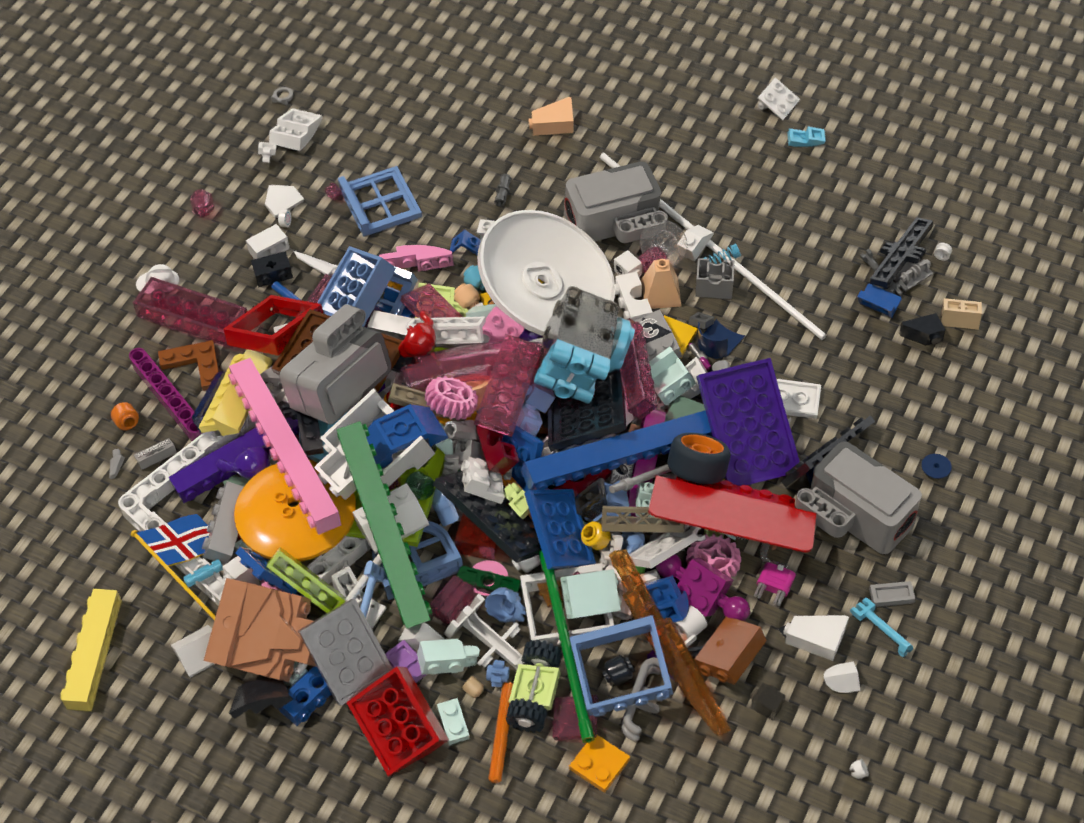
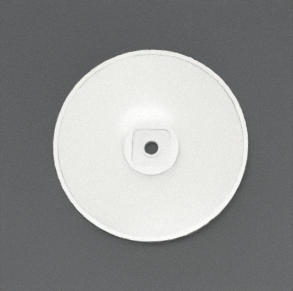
M521 210L500 217L484 234L479 245L477 257L482 283L496 306L525 329L545 337L554 336L558 339L576 338L595 330L610 313L615 298L613 287L615 281L610 264L595 241L575 224L548 212ZM538 279L544 281L545 284L540 283Z

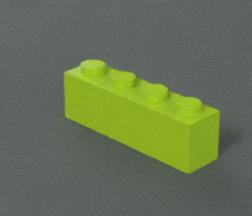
M281 547L266 565L267 568L306 598L311 599L315 605L326 613H329L346 601L345 596Z

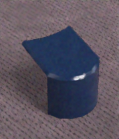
M717 319L702 334L700 323L698 322V347L700 351H703L710 358L728 356L746 336L727 329Z

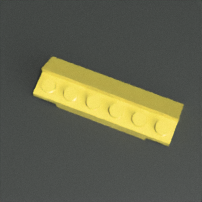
M246 349L244 354L234 356L230 365L251 358L259 374L271 367L273 361L257 351ZM229 367L199 425L202 433L217 430L220 431L222 436L240 433L248 416V411L250 410H245L241 400L243 398L238 397L235 390L236 385H232L228 375L231 374Z

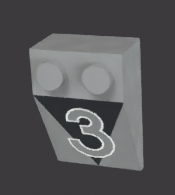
M660 309L630 322L632 328L635 329L632 340L644 365L668 347L672 348L678 358L682 357L680 347Z

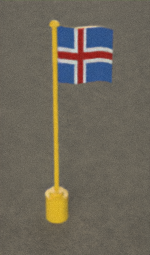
M198 514L188 515L156 528L140 532L133 530L131 537H135L215 621L216 616L169 567L204 555L205 550L202 549L205 538L209 537V532H207L208 525Z

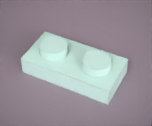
M458 698L437 704L445 734L449 739V745L470 739Z

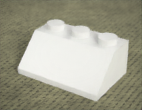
M407 483L390 492L391 495L387 496L389 503H394L398 515L394 516L396 523H401L405 534L401 536L402 539L429 525L417 498ZM363 507L353 511V515L358 528L376 554L378 550Z

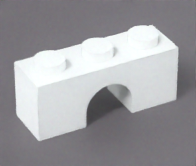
M637 271L616 276V284H613L615 295L618 294L619 306L624 309V319L632 322L652 313L648 299H634L642 297V284Z

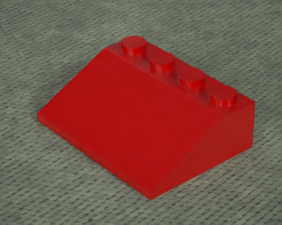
M396 666L346 702L387 776H391L427 756L449 741L407 667Z

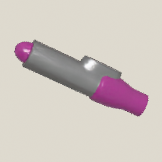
M689 343L688 348L694 356L701 360L707 371L711 370L712 366L708 361V356L703 351H700L694 343Z

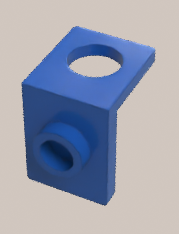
M463 230L452 239L450 251L453 253L463 246L478 256L481 240Z

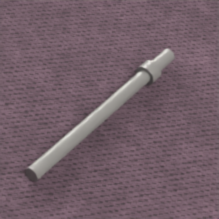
M667 464L633 478L621 479L619 483L609 486V491L612 494L621 490L627 491L632 489L634 485L653 479L656 475L660 476L671 472Z

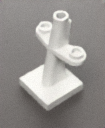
M478 594L471 605H467L462 610L456 621L453 620L449 624L444 634L450 639L464 626L491 648L478 661L477 664L479 666L486 667L493 659L491 655L496 652L517 670L518 664H523L521 661L522 655L505 640L509 636L513 638L521 630L518 627L519 624L515 622L502 637L499 636L477 616L476 611L485 600Z

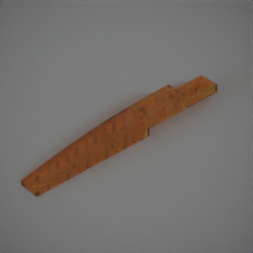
M627 550L613 551L609 554V557L621 578L623 586L627 589V592L622 597L635 620L653 615L668 673L716 736L729 733L731 729L672 619H663ZM651 632L645 633L646 639L655 651Z

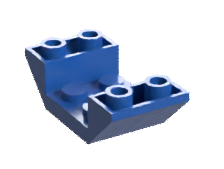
M412 404L374 420L368 427L370 436H367L368 443L374 445L377 456H374L375 463H380L382 469L393 462L392 454L409 447L419 436H422L424 440L426 439L430 447L448 439L447 434L433 411L430 410V407Z

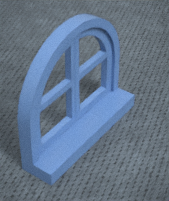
M428 521L429 525L424 527L423 532L430 533L435 537L420 542L418 547L409 546L411 551L410 557L418 571V575H415V578L423 586L454 575L463 566L461 556L448 532L442 526ZM440 541L447 554L422 563L416 550ZM372 551V559L374 560L378 553L375 554ZM385 573L382 584L388 600L394 598Z

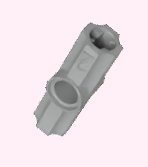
M474 420L446 422L443 428L448 439L460 440L461 444H466L467 440L480 442Z

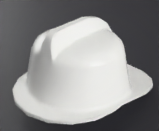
M158 264L138 278L136 287L137 290L145 294L172 290L178 285L179 276L168 266Z

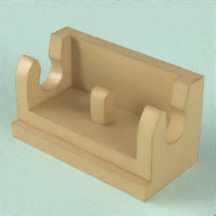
M944 298L941 312L943 326L979 330L982 302Z

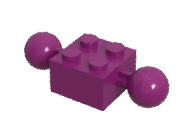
M674 554L655 566L660 576L664 578L673 576L680 580L677 586L680 592L686 591L689 606L698 609L705 617L714 615L720 606L723 608L725 617L745 621L750 614L749 603L739 596L731 598L726 596L734 580L701 558L692 559L685 569L682 567L680 558Z

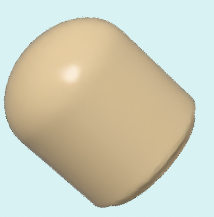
M471 676L462 686V689L471 697L476 698L483 693L484 686L474 676Z

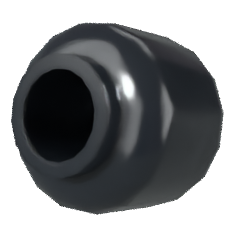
M618 655L605 662V671L602 673L607 683L612 682L618 687L632 680L633 673L636 671L628 656Z

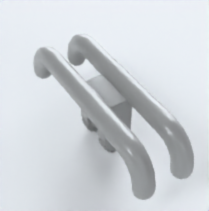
M649 658L643 662L632 693L649 689L644 687L649 674H661L657 658ZM648 702L641 706L636 704L627 706L622 721V731L628 739L638 741L640 738L641 728L632 722L636 708L651 713H658L660 707L657 704Z

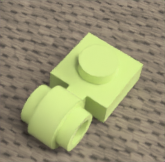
M515 482L509 483L504 488V496L510 501L509 505L518 516L524 519L530 513L524 494L526 491L522 490Z

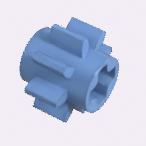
M494 660L493 665L488 664L486 680L492 682L491 686L502 687L503 682L508 683L510 667L504 665L505 661Z

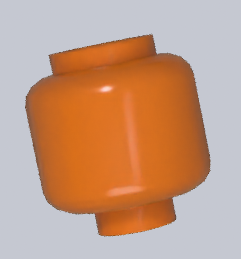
M122 402L112 409L111 419L119 429L130 430L137 425L139 414L131 404Z

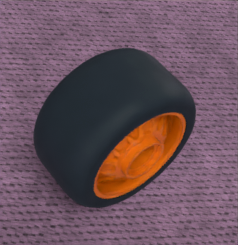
M682 433L676 436L671 443L668 467L672 473L686 481L698 484H715L722 481L726 476L731 456L730 449L724 442L712 436L700 433Z

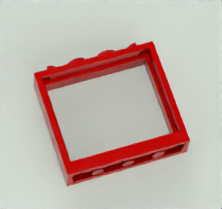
M270 295L223 329L227 345L279 356L309 309L324 313L322 304ZM275 313L296 317L273 335L251 331Z

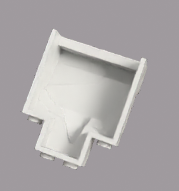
M374 388L321 437V440L325 443L322 447L329 454L314 468L319 472V479L324 484L328 482L331 485L329 490L336 497L341 495L345 500L356 491V487L336 429L361 421L362 425L366 424L368 428L374 420L394 412ZM419 436L409 447L392 454L393 462L382 469L384 475L380 477L383 484L387 483L389 487L406 470L413 467L417 470L420 469L435 454L422 436Z

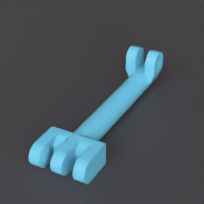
M864 598L862 603L859 602L856 607L850 609L851 614L859 621L867 617L899 645L898 653L901 657H905L907 652L910 653L913 650V646L873 612L875 604L868 598Z

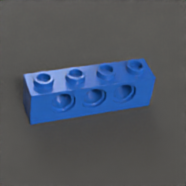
M314 666L289 689V694L293 699L281 707L279 711L293 724L298 726L301 722L307 721L317 707L319 708L325 703L332 693L318 667ZM320 684L323 685V686L320 687V688H315L317 685H320ZM302 699H308L306 702L300 703Z

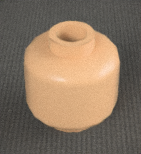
M463 283L454 291V300L462 308L469 310L479 304L481 295L472 284Z

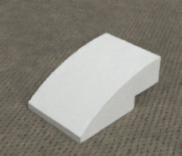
M293 108L277 119V126L270 130L269 143L300 151L315 134L322 120V115Z

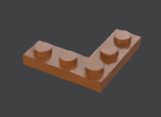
M213 340L158 351L161 370L198 363L202 390L206 391L219 387L221 381Z

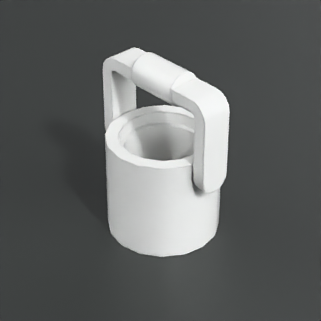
M689 606L688 614L684 620L661 625L658 628V635L670 648H674L677 652H683L697 639V635L707 627V621L698 609ZM671 626L674 633L684 642L679 645L664 631Z

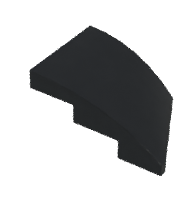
M254 680L244 683L237 688L229 714L234 719L249 709L257 714L271 704L278 710L292 701L293 698L289 694L290 691L286 683L282 680Z

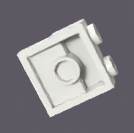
M469 456L467 460L463 461L461 466L464 491L502 504L505 498L502 475L488 471L487 462L482 459H475Z

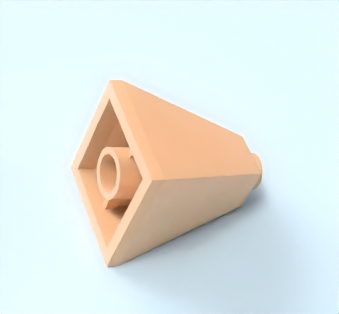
M669 259L654 260L641 279L643 298L648 299L651 309L681 307L678 277Z

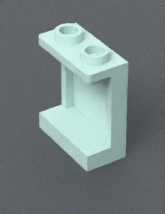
M668 347L639 368L665 406L697 384L671 347Z
M614 569L561 577L567 619L621 611L622 599L617 591L618 576L614 573Z

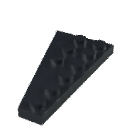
M870 415L865 420L861 417L853 423L854 428L850 429V427H847L839 433L842 437L837 439L835 436L785 473L787 477L781 481L785 487L789 486L819 464L837 444L850 441L875 422L873 417Z

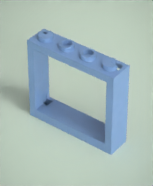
M653 615L570 637L589 716H603L607 711H622L630 705L636 704L641 706L647 704L649 700H664L674 694ZM651 632L664 685L593 704L580 650Z

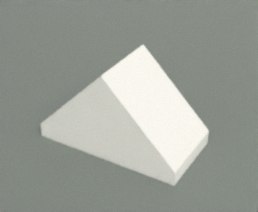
M350 566L331 576L334 589L345 597L349 595L357 584ZM363 591L355 599L358 605L363 600Z
M424 622L407 629L405 627L398 643L405 640L412 649L418 651L420 641L444 640V638Z

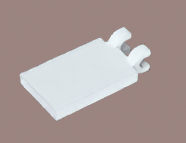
M685 524L684 533H664L627 555L625 560L627 565L653 568L695 541H703L706 537L701 534L697 535L698 530L701 528L692 526L690 530L685 532V529L690 526Z

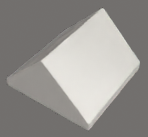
M209 625L171 645L189 678L214 665V663L203 661L212 631Z

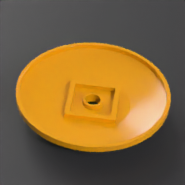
M309 460L313 468L318 464L313 460ZM277 464L271 465L257 473L243 487L235 505V525L239 536L246 546L256 554L267 559H271L280 547L298 561L318 557L333 549L344 539L355 519L353 511L356 510L355 494L353 493L346 500L341 495L336 497L329 490L331 485L328 482L326 484L322 482L339 512L341 526L318 535L315 528H310L307 521L308 515L307 513L303 515L299 504L295 507L289 506L290 503L296 501L291 491L293 488L292 486H287L284 479L285 474L280 473Z

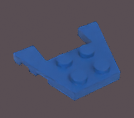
M241 546L236 551V554L241 558L239 562L246 568L253 569L252 574L259 580L264 579L271 586L275 585L287 593L305 597L266 567L270 559L264 558L255 552L251 553L250 549Z

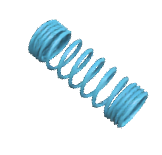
M733 244L731 249L727 247V252L725 249L722 250L723 255L720 251H718V256L715 253L713 254L714 259L709 255V260L711 262L712 259L714 264H717L716 256L718 261L722 263L720 254L726 260L725 252L731 261L729 250L735 259L741 257L738 246Z

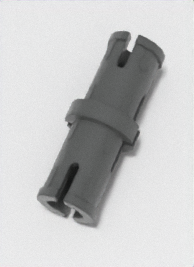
M508 174L501 175L500 183L496 187L494 204L498 207L505 205L506 197L510 192L509 185L512 177Z

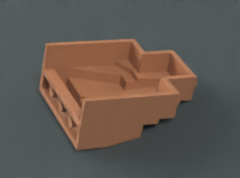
M226 578L203 661L289 682L294 672V662L316 666L298 633V630L314 622L306 619L311 609V599Z

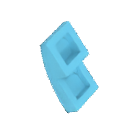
M807 127L806 131L789 129L787 133L788 146L808 147L822 145L826 142L824 129Z

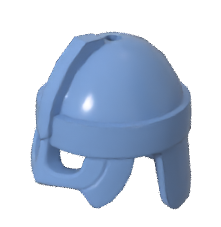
M435 488L432 507L436 511L442 526L456 522L459 516L454 504Z

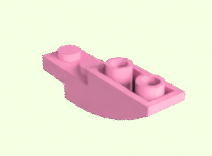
M396 246L397 252L379 255V257H382L393 266L401 269L417 266L418 271L454 266L452 251L434 246Z

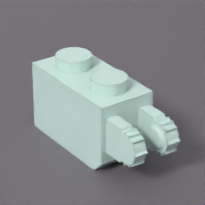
M458 639L420 641L417 657L422 675L463 672L464 667L475 666L480 650L473 645L463 646L462 641Z

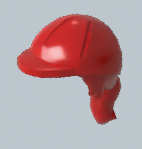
M421 310L419 318L424 323H417L414 327L409 326L410 328L407 329V335L398 347V351L403 357H421L428 354L434 348L436 343V335L433 329L434 323L428 316L427 311Z

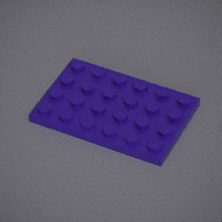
M771 358L696 376L712 436L724 442L730 449V462L724 477L726 481L739 486L759 483L786 476L785 473L800 462Z

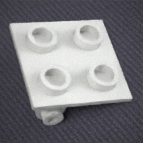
M774 78L758 97L760 100L758 108L763 110L768 107L783 120L800 99L777 78Z

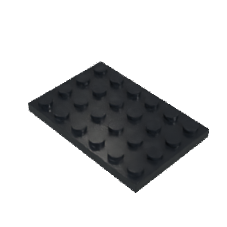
M622 367L619 371L615 370L608 373L605 380L596 379L594 395L589 404L574 399L572 396L569 398H559L555 395L554 401L548 408V447L550 452L560 451L569 446L581 445L586 441L601 439L606 435L618 434L623 430H627Z
M463 471L435 479L433 485L516 563L535 557L542 551L533 520L528 515L524 519L520 518L509 505L510 501L506 497L502 504L465 492L464 483L462 482Z

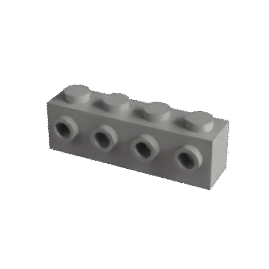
M227 481L223 488H219L216 495L219 501L218 504L215 503L211 513L214 519L209 522L207 528L209 537L205 538L202 549L205 550L203 558L212 561L219 559L225 565L232 557L238 535L234 511L237 498L243 486Z

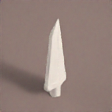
M294 251L299 260L325 274V276H332L338 267L337 265Z

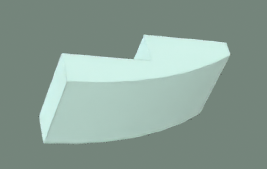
M650 482L638 484L636 507H649L654 484Z

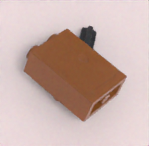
M725 617L705 646L686 648L680 653L681 658L684 660L694 659L699 672L704 676H711L721 682H729L735 685L767 640L760 626Z

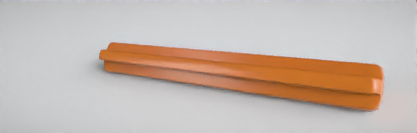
M504 682L502 685L489 772V780L492 783H500L502 780L509 731L506 715L513 687L512 682Z

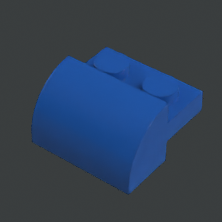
M673 576L642 584L636 588L644 605V608L641 610L643 616L653 615L656 627L678 622L686 618L689 610L686 591L680 592Z

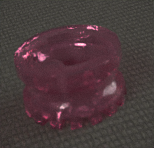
M330 183L325 188V193L332 200H336L342 194L340 187L338 188V185L336 186L334 183Z

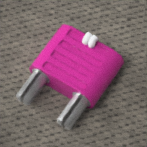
M766 562L756 583L758 587L754 596L757 597L758 595V598H761L764 590L775 593L777 595L773 603L774 605L777 603V606H780L783 597L788 595L796 574L784 568L783 565Z

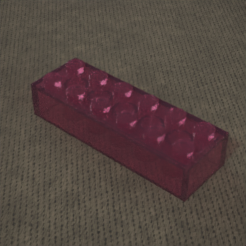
M154 277L148 280L133 301L137 317L209 341L213 340L215 343L230 348L234 346L227 345L223 329L248 312L246 307Z

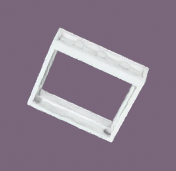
M601 563L554 570L558 587H562L561 577L603 571ZM544 572L520 576L530 640L535 642L536 640H540V642L544 640L548 644L551 642L553 646L561 647L558 633L536 635L529 592L548 589ZM612 612L603 613L606 625L569 631V636L572 637L614 626Z

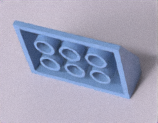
M349 246L317 302L322 304L323 314L332 316L342 306L348 304L365 311L366 319L362 324L364 327L389 280L392 278L396 267L382 257Z

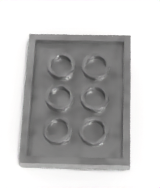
M354 598L298 630L339 706L352 699L393 669Z

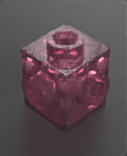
M660 246L649 248L637 259L642 262L643 270L646 272L654 260H666L667 255Z

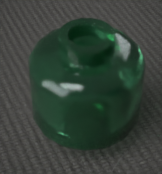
M416 471L407 477L405 484L407 483L417 500L423 501L432 496L435 486L433 485L434 480L430 476Z

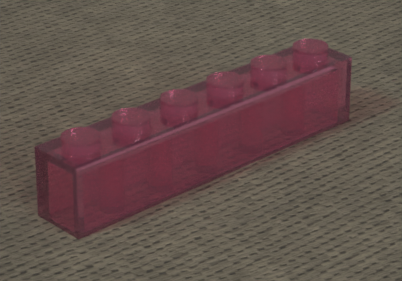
M628 318L627 320L630 321L632 328L635 329V333L620 372L627 410L642 420L658 408L657 395L654 389V380L652 379V369L649 364V354L646 349L643 326L639 322Z

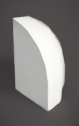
M854 661L834 665L825 671L824 680L830 689L839 693L860 691L858 671Z

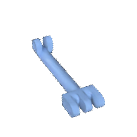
M372 561L366 563L364 575L369 577L360 607L365 618L367 617L376 582H382L385 570Z

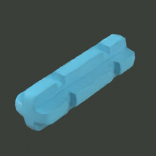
M217 559L211 562V565L207 564L193 571L194 574L190 573L184 576V581L188 587L196 584V581L200 582L214 575L213 572L218 573L222 571L223 565Z

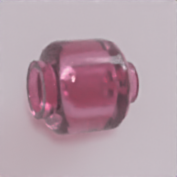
M203 189L196 190L190 197L192 211L195 214L205 217L214 210L213 196L210 192Z

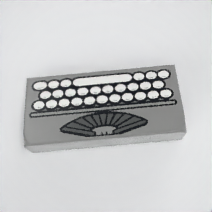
M168 438L134 454V457L142 470L176 454L177 451L172 441Z

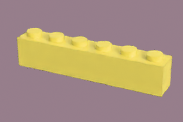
M93 589L92 595L88 597V609L82 617V630L77 635L76 651H73L71 657L72 665L66 673V686L61 691V701L67 710L92 711L122 602L117 590Z

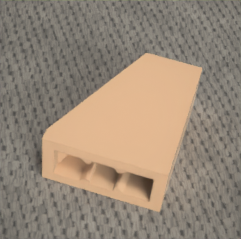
M571 97L532 111V118H529V129H533V136L574 133Z

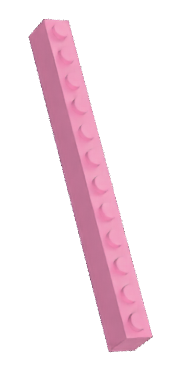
M251 358L230 365L231 374L228 375L232 385H236L235 390L238 397L243 398L241 400L245 410H250L248 413L251 421H256V429L259 435L263 434L262 439L266 448H271L269 450L271 457L274 461H278L277 467L281 474H285L284 479L287 486H292L293 497L296 501H300L299 506L303 515L307 513V521L310 528H315L319 535L341 526L338 510Z

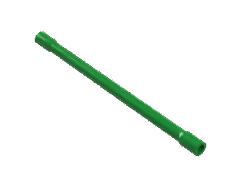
M540 551V562L545 574L579 721L578 726L583 743H590L595 740L584 700L554 569H547L543 553Z

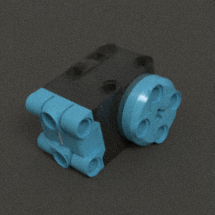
M570 286L562 299L556 302L552 316L545 327L534 383L552 389L559 398H569L572 396L574 399L589 404L594 395L596 379L605 380L608 373L621 369L635 333V329L632 328L629 320L618 317V305L611 300L591 294L578 287Z

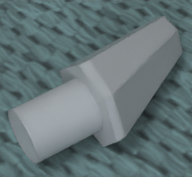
M119 449L112 451L110 479H114L117 476L125 459Z

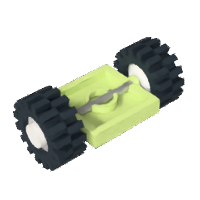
M530 640V642L525 644L521 660L523 664H518L506 715V721L513 728L518 727V730L522 731L524 729L525 732L531 730L533 733L536 731L540 732L544 728L547 710L552 709L561 674L559 665L562 650L558 646H553L551 642L548 644L544 640L543 642H540V640H536V642Z

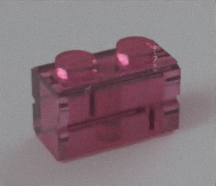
M453 576L430 603L431 615L449 626L453 620L456 621L462 610L467 605L470 606L475 599L474 587L459 577Z

